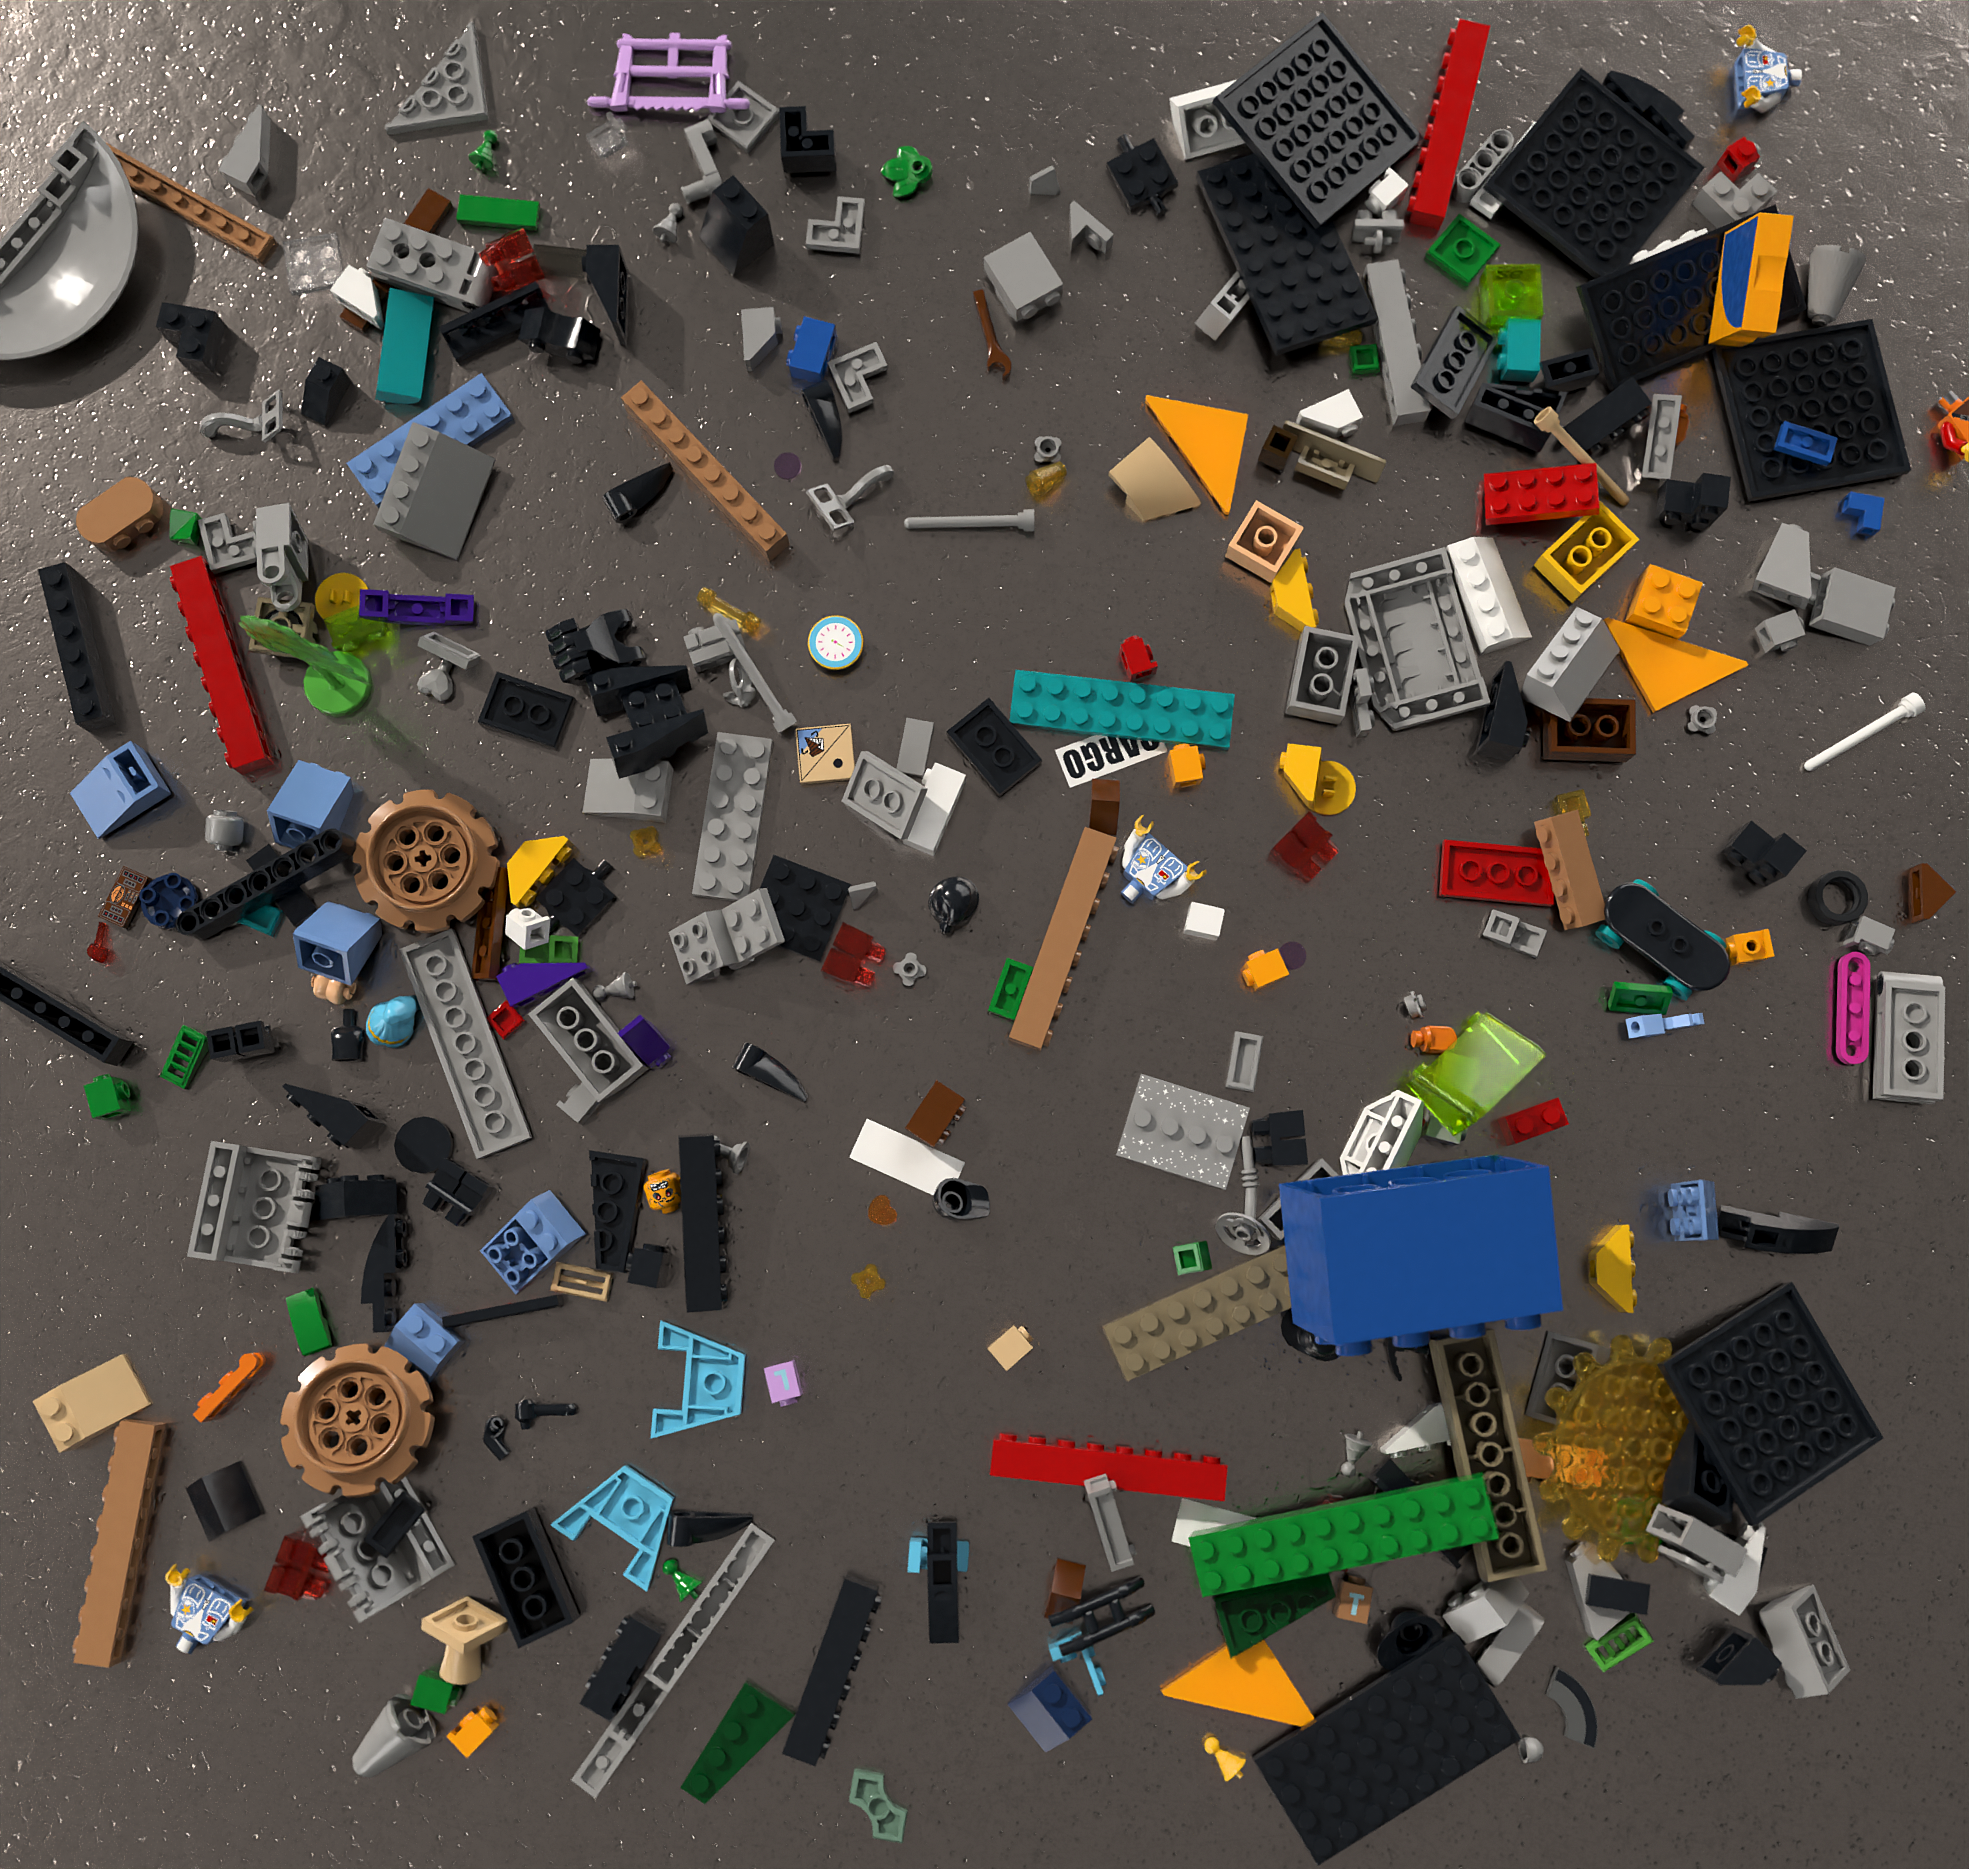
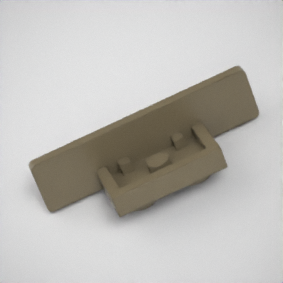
M1285 421L1282 429L1298 436L1293 449L1301 453L1295 467L1296 471L1343 490L1346 489L1352 474L1375 483L1378 482L1386 465L1385 459L1293 422Z

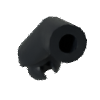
M494 1416L488 1419L485 1424L483 1442L500 1462L511 1451L502 1442L504 1421L502 1418Z

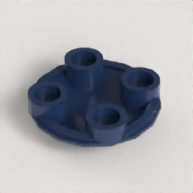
M169 873L155 878L139 893L144 916L151 924L160 928H175L178 915L198 902V895L193 884L177 873Z

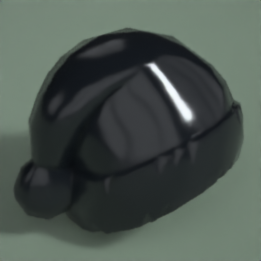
M958 876L944 879L934 886L929 895L928 907L933 917L940 922L939 928L941 932L951 933L954 930V925L967 921L975 913L979 903V893L971 880Z

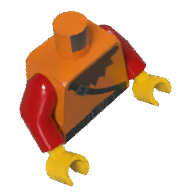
M1951 390L1938 401L1949 413L1938 423V428L1940 429L1943 447L1955 452L1961 460L1965 459L1966 462H1969V397L1962 402Z

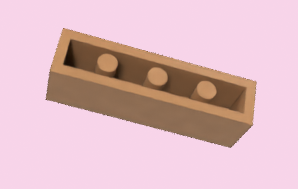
M1578 810L1535 821L1536 835L1541 845L1544 863L1549 873L1552 891L1557 901L1564 929L1583 927L1605 920V903Z

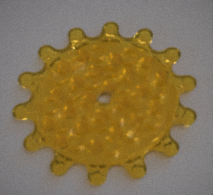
M1624 1334L1617 1335L1610 1341V1355L1604 1364H1599L1588 1352H1581L1575 1355L1573 1367L1576 1371L1577 1381L1571 1391H1566L1559 1387H1553L1545 1393L1546 1403L1556 1413L1555 1427L1550 1432L1537 1434L1532 1441L1536 1452L1544 1456H1550L1553 1461V1471L1547 1479L1540 1483L1538 1488L1539 1494L1547 1502H1554L1559 1499L1566 1500L1568 1512L1561 1525V1530L1565 1537L1570 1540H1577L1586 1531L1594 1530L1597 1534V1554L1605 1562L1614 1561L1619 1554L1620 1548L1626 1542L1634 1543L1636 1553L1644 1563L1651 1564L1655 1562L1659 1555L1657 1550L1660 1539L1645 1530L1657 1505L1660 1504L1668 1507L1662 1503L1664 1475L1689 1423L1688 1418L1657 1364L1670 1357L1672 1353L1671 1342L1664 1337L1654 1339L1650 1343L1646 1354L1638 1356L1633 1349L1631 1339ZM1633 1441H1636L1637 1451L1631 1456L1626 1447H1629Z

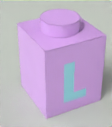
M795 1360L764 1368L772 1403L779 1401L780 1407L797 1403L796 1397L801 1396L803 1392Z

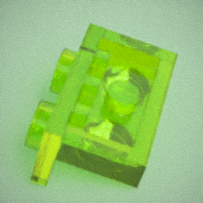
M359 605L323 619L333 641L331 642L333 649L337 651L342 650L343 653L357 649L359 647L358 643L368 640L369 643L384 638L383 633L390 631L387 622L360 618Z

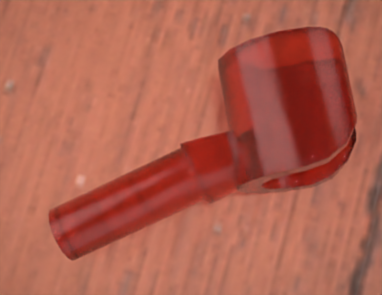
M99 922L94 944H90L87 948L88 956L100 963H104L109 955V949L102 947L106 927L104 922Z

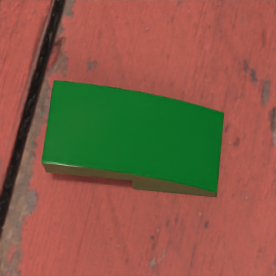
M310 1288L286 1297L292 1327L302 1355L306 1357L332 1347L328 1322L322 1316L318 1291Z

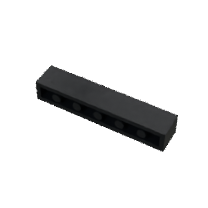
M66 562L38 569L75 724L88 732L116 725L79 572Z
M0 962V1001L101 1062L114 1066L119 1065L133 1043L131 1040Z
M713 1133L678 1135L686 1311L689 1313L722 1310V1302H727L726 1284L721 1285L720 1273H726L725 1255L720 1256L719 1244H724V1227H718V1215H723L722 1198H717L716 1186H722L721 1169H716L715 1157L721 1156L720 1140H714Z
M846 1574L785 1743L783 1755L815 1767L818 1758L825 1759L830 1745V1741L825 1740L828 1730H835L841 1712L836 1711L839 1699L846 1700L851 1683L846 1682L849 1671L856 1672L862 1655L856 1651L860 1641L866 1643L872 1625L867 1624L870 1612L877 1613L882 1596L877 1595L879 1586Z

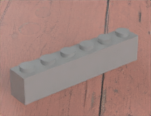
M1398 259L1367 264L1362 279L1365 292L1377 316L1376 324L1372 325L1393 426L1425 421L1433 408V404L1410 388L1421 368L1422 350L1420 344H1416L1415 340L1417 331L1415 319L1410 317L1411 298L1409 294L1405 293V271L1400 269Z

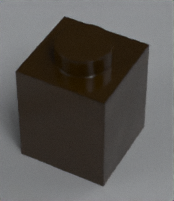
M1273 425L1261 449L1258 461L1283 471L1295 447L1298 436Z

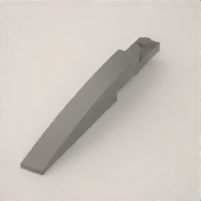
M752 1523L748 1526L571 1779L594 1798L602 1790L775 1541L773 1538Z

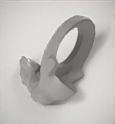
M735 658L729 665V678L733 691L723 693V697L732 705L745 707L756 696L757 690L751 687V679L739 660ZM735 666H736V668L738 669L739 676H740V684H739V686H738V684H737V682H736V680H735V675H734V667H735Z

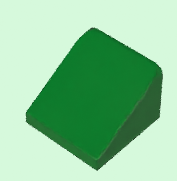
M1207 1241L1173 1247L1178 1275L1212 1269Z

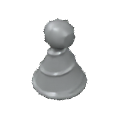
M672 203L669 206V216L653 227L654 234L660 238L661 242L667 240L675 243L677 241L676 217H681L683 214V208L678 203Z
M623 972L619 978L606 986V988L602 985L595 986L592 994L596 1000H603L607 994L633 999L634 987L637 986L636 981L632 982L627 972Z
M1358 1431L1357 1435L1348 1433L1344 1435L1346 1438L1348 1462L1343 1463L1341 1471L1346 1477L1351 1478L1356 1474L1357 1469L1354 1464L1373 1446L1369 1440L1363 1438L1364 1433Z

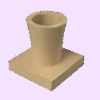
M466 1596L423 1618L421 1630L446 1644L439 1672L441 1678L452 1684H469L478 1680L482 1675L480 1645L508 1631V1623L503 1616Z

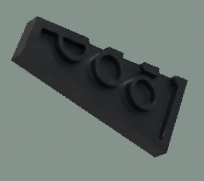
M589 1150V1160L592 1166L590 1178L594 1200L592 1212L595 1217L594 1245L596 1269L627 1273L626 1262L631 1252L647 1159Z

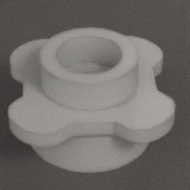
M1051 436L1038 437L1035 440L1037 453L1034 455L1035 461L1038 463L1043 461H1051L1053 464L1058 463L1061 460V455L1059 454V447L1062 444L1061 440ZM1049 448L1050 452H1046L1045 449Z
M1694 705L1689 709L1691 720L1688 723V729L1691 732L1698 730L1704 731L1706 734H1712L1715 731L1716 727L1714 724L1717 719V711L1714 708ZM1701 717L1705 719L1704 722L1700 721Z
M907 953L904 960L893 965L894 973L900 975L905 986H912L915 980L920 976H925L927 972L926 967L917 961V956L914 953ZM908 967H912L911 972L907 971Z
M1411 991V995L1404 997L1412 1019L1418 1016L1423 1018L1425 1017L1423 1011L1427 1010L1425 1001L1421 994L1416 996L1415 992Z

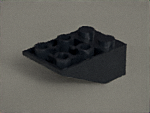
M289 1084L282 1086L289 1093L286 1096L287 1099L298 1108L304 1107L309 1112L307 1118L316 1126L320 1127L322 1125L330 1132L327 1137L339 1147L343 1145L348 1149L350 1147L361 1149L384 1125L363 1104Z

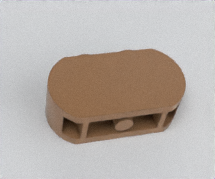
M125 477L81 507L76 516V526L79 533L97 549L105 552H115L128 546L132 539L141 533L148 532L155 523L160 521L163 514V503L160 496L143 480L135 477Z

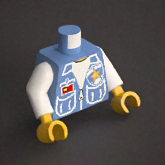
M1747 25L1738 30L1742 37L1737 39V45L1740 47L1744 46L1734 63L1738 109L1752 107L1760 113H1764L1781 101L1789 86L1800 85L1802 73L1800 69L1788 70L1787 56L1761 44L1756 39L1754 27Z
M1141 815L1135 822V829L1124 845L1121 861L1125 869L1123 876L1130 882L1121 891V894L1132 904L1142 893L1150 900H1154L1156 897L1164 900L1181 895L1196 879L1205 876L1207 870H1204L1197 874L1194 871V867L1199 861L1187 867L1148 833L1153 828L1154 821L1150 823L1148 828L1143 827L1141 819L1144 815Z
M174 1564L165 1578L167 1583L170 1584L171 1615L173 1616L171 1625L183 1632L176 1647L184 1653L192 1654L198 1642L205 1645L215 1641L222 1642L238 1633L246 1617L253 1612L252 1607H249L247 1610L243 1608L247 1601L200 1574L188 1578L186 1582L190 1570L185 1568L182 1573H179L176 1568L177 1565Z

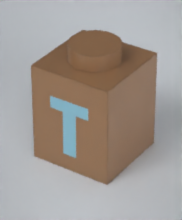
M1348 1575V1579L1339 1578L1333 1614L1337 1618L1367 1624L1373 1587L1366 1584V1578L1356 1575Z

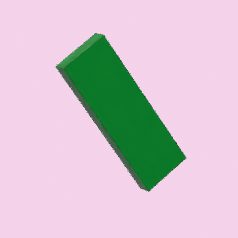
M460 194L456 220L458 224L537 231L541 206L538 201Z

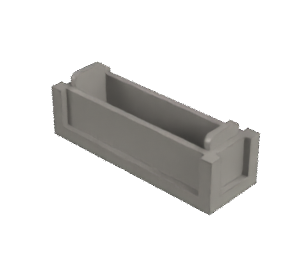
M1653 394L1642 480L1653 478L1665 479L1666 481L1671 479L1682 395Z
M1106 1474L1084 1480L1083 1482L1111 1571L1134 1565L1132 1556H1135L1137 1553L1134 1545H1128L1112 1493L1117 1490L1115 1481H1108Z

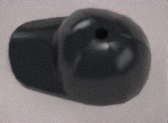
M948 1178L939 1183L933 1194L935 1211L946 1219L963 1221L984 1218L990 1213L988 1192L981 1185L958 1178Z

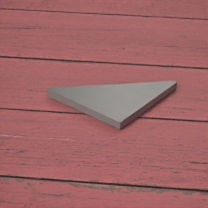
M474 22L466 26L467 30L459 40L456 39L444 53L445 57L436 68L433 67L422 80V85L413 96L410 95L404 102L393 121L387 123L385 130L388 135L488 119Z

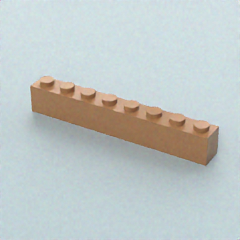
M642 380L621 397L626 411L769 562L790 545L787 533Z
M1087 827L1084 828L1009 1035V1041L1037 1051H1041L1043 1045L1049 1046L1054 1032L1049 1029L1052 1018L1055 1020L1059 1018L1063 1004L1058 1003L1062 992L1068 993L1072 977H1069L1068 973L1071 966L1077 967L1082 953V951L1077 950L1080 940L1086 941L1091 925L1086 924L1090 914L1095 915L1101 900L1096 898L1099 888L1105 889L1110 873L1105 872L1108 862L1114 863L1119 847L1114 846L1116 837Z
M127 1419L121 1420L120 1425L115 1429V1451L108 1463V1471L110 1472L109 1482L102 1494V1501L104 1502L103 1513L99 1516L96 1530L99 1532L98 1539L90 1556V1560L93 1562L92 1570L85 1582L86 1601L79 1613L80 1632L73 1644V1653H75L74 1663L109 1668L121 1662L166 1423Z

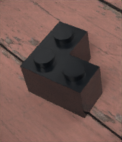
M806 106L779 107L781 160L784 173L837 171L834 130L809 131Z
M162 302L156 328L167 341L179 343L176 358L189 371L214 375L226 324L213 310Z
M1703 473L1695 483L1667 479L1658 490L1655 520H1662L1669 525L1690 524L1693 528L1697 529L1710 527L1728 509L1731 477Z
M1752 820L1743 825L1722 850L1727 855L1729 862L1737 867H1742L1750 873L1749 877L1754 882L1765 886L1786 877L1807 851L1786 833L1773 838Z
M383 1174L368 1175L367 1180H359V1175L326 1179V1184L315 1186L316 1220H340L397 1214L396 1179L385 1180V1175Z

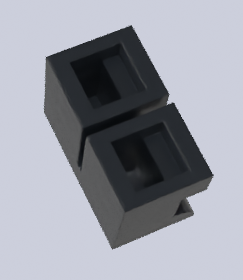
M261 1020L235 1025V1027L230 1026L206 1031L211 1060L229 1062L274 1052L271 1026H264V1022Z
M1303 1110L1270 1113L1263 1118L1251 1121L1252 1136L1267 1135L1268 1146L1254 1147L1255 1163L1270 1164V1167L1308 1165L1306 1138L1280 1140V1138H1300L1305 1136Z
M443 1157L438 1165L439 1169L435 1176L425 1186L429 1191L422 1204L434 1212H438L446 1200L453 1206L445 1216V1219L455 1226H461L469 1215H476L495 1187L471 1173L454 1160Z

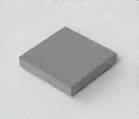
M737 81L727 93L726 100L729 98L748 99L750 102L749 108H726L725 113L712 112L707 119L715 131L749 154L778 119L779 109Z

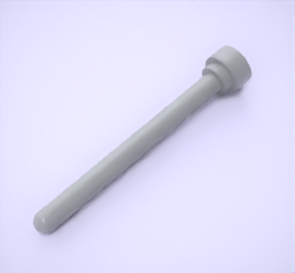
M1023 509V512H1018V515L909 517L905 519L904 525L906 528L1018 526V529H1024V532L1035 531L1034 509Z
M721 613L714 614V623L773 713L774 717L772 719L775 722L773 725L777 732L780 733L796 723L797 720L792 712L788 713L786 709H782Z

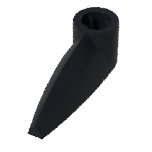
M825 379L801 389V395L834 461L840 457L842 427L834 393L829 382Z
M670 462L643 473L604 494L602 500L616 523H622L632 518L637 513V510L659 493L673 471Z
M747 1042L743 1043L732 1069L805 1103L808 1095L788 1068L761 1048Z
M707 1511L669 1512L667 1544L674 1547H688L696 1543L727 1537L751 1524L753 1515Z

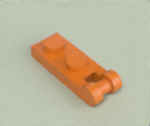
M259 1352L244 1354L239 1360L240 1367L235 1372H228L219 1381L221 1386L214 1393H208L198 1402L199 1408L194 1412V1417L200 1423L211 1421L265 1366L266 1357Z

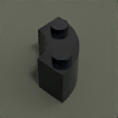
M542 307L525 310L518 340L529 345L528 349L532 352H546L567 358V360L574 363H582L583 360L595 359L601 329L583 317L565 316Z

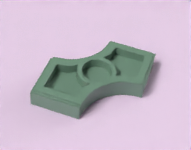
M854 1769L849 1802L860 1806L868 1814L873 1826V1838L903 1843L908 1810L897 1806L889 1798L884 1787L883 1773Z

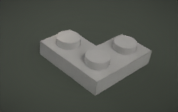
M838 197L835 221L808 219L806 248L860 253L865 207L864 199Z
M877 342L827 362L829 371L849 413L874 403L864 379L888 370L887 363Z
M225 513L198 520L210 570L214 574L257 562L252 546L253 541H256L254 531L233 537L229 518Z
M1367 668L1355 670L1352 675L1349 691L1356 738L1368 736L1375 725L1374 713L1368 709L1367 704L1372 693L1375 691L1373 677L1368 675Z

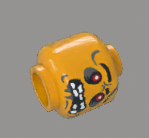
M666 1169L649 1175L648 1181L644 1184L643 1188L650 1208L661 1210L662 1214L679 1209L678 1203L681 1202V1188L678 1174L670 1173V1170Z

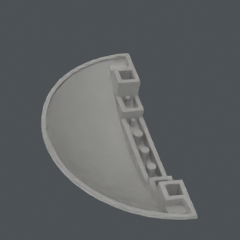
M84 121L48 161L55 170L38 188L40 195L0 240V360L36 357L62 348L82 337L109 313L121 296L132 272L137 253L139 233L134 195L129 180L110 147Z

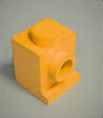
M1769 929L1736 934L1726 938L1727 948L1725 950L1729 955L1732 966L1764 961L1774 957ZM1747 942L1750 944L1751 951L1747 949Z
M484 1706L476 1715L471 1711L458 1724L459 1726L455 1727L446 1737L468 1758L499 1726L495 1721L497 1717L487 1706Z

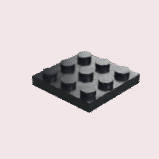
M773 854L760 889L767 888L785 942L777 945V947L821 963L848 898V888L852 884Z

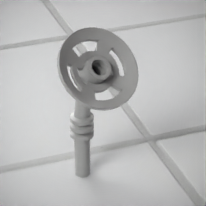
M1252 1136L1241 1137L1244 1170L1241 1173L1245 1175L1242 1177V1180L1245 1181L1243 1187L1246 1188L1245 1213L1231 1212L1221 1215L1216 1222V1232L1220 1239L1230 1248L1247 1255H1261L1269 1249L1271 1237L1267 1229L1256 1220L1257 1187L1260 1186V1183L1256 1181L1259 1179V1176L1256 1174L1259 1172L1258 1169H1255ZM1225 1226L1229 1227V1230L1233 1236L1230 1235ZM1258 1239L1261 1243L1258 1245L1246 1244V1241Z

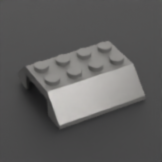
M211 1141L187 1256L299 1273L301 1261L294 1260L293 1258L294 1256L302 1257L303 1250L293 1247L294 1239H306L307 1232L299 1231L300 1227L308 1228L313 1203L305 1202V1199H314L315 1192L305 1190L306 1181L313 1182L318 1180V1174H312L311 1169L320 1170L322 1158Z
M406 1477L395 1485L384 1480L380 1484V1492L374 1495L360 1498H348L341 1495L327 1504L323 1503L300 1517L306 1528L312 1526L313 1529L309 1531L312 1538L320 1536L323 1541L318 1550L321 1555L327 1553L328 1556L324 1558V1561L335 1581L342 1580V1583L338 1585L340 1590H350L353 1597L347 1603L350 1608L356 1606L357 1610L353 1614L358 1623L370 1618L455 1565L426 1512H424L388 1558H385L363 1540L402 1491L405 1490L419 1502Z

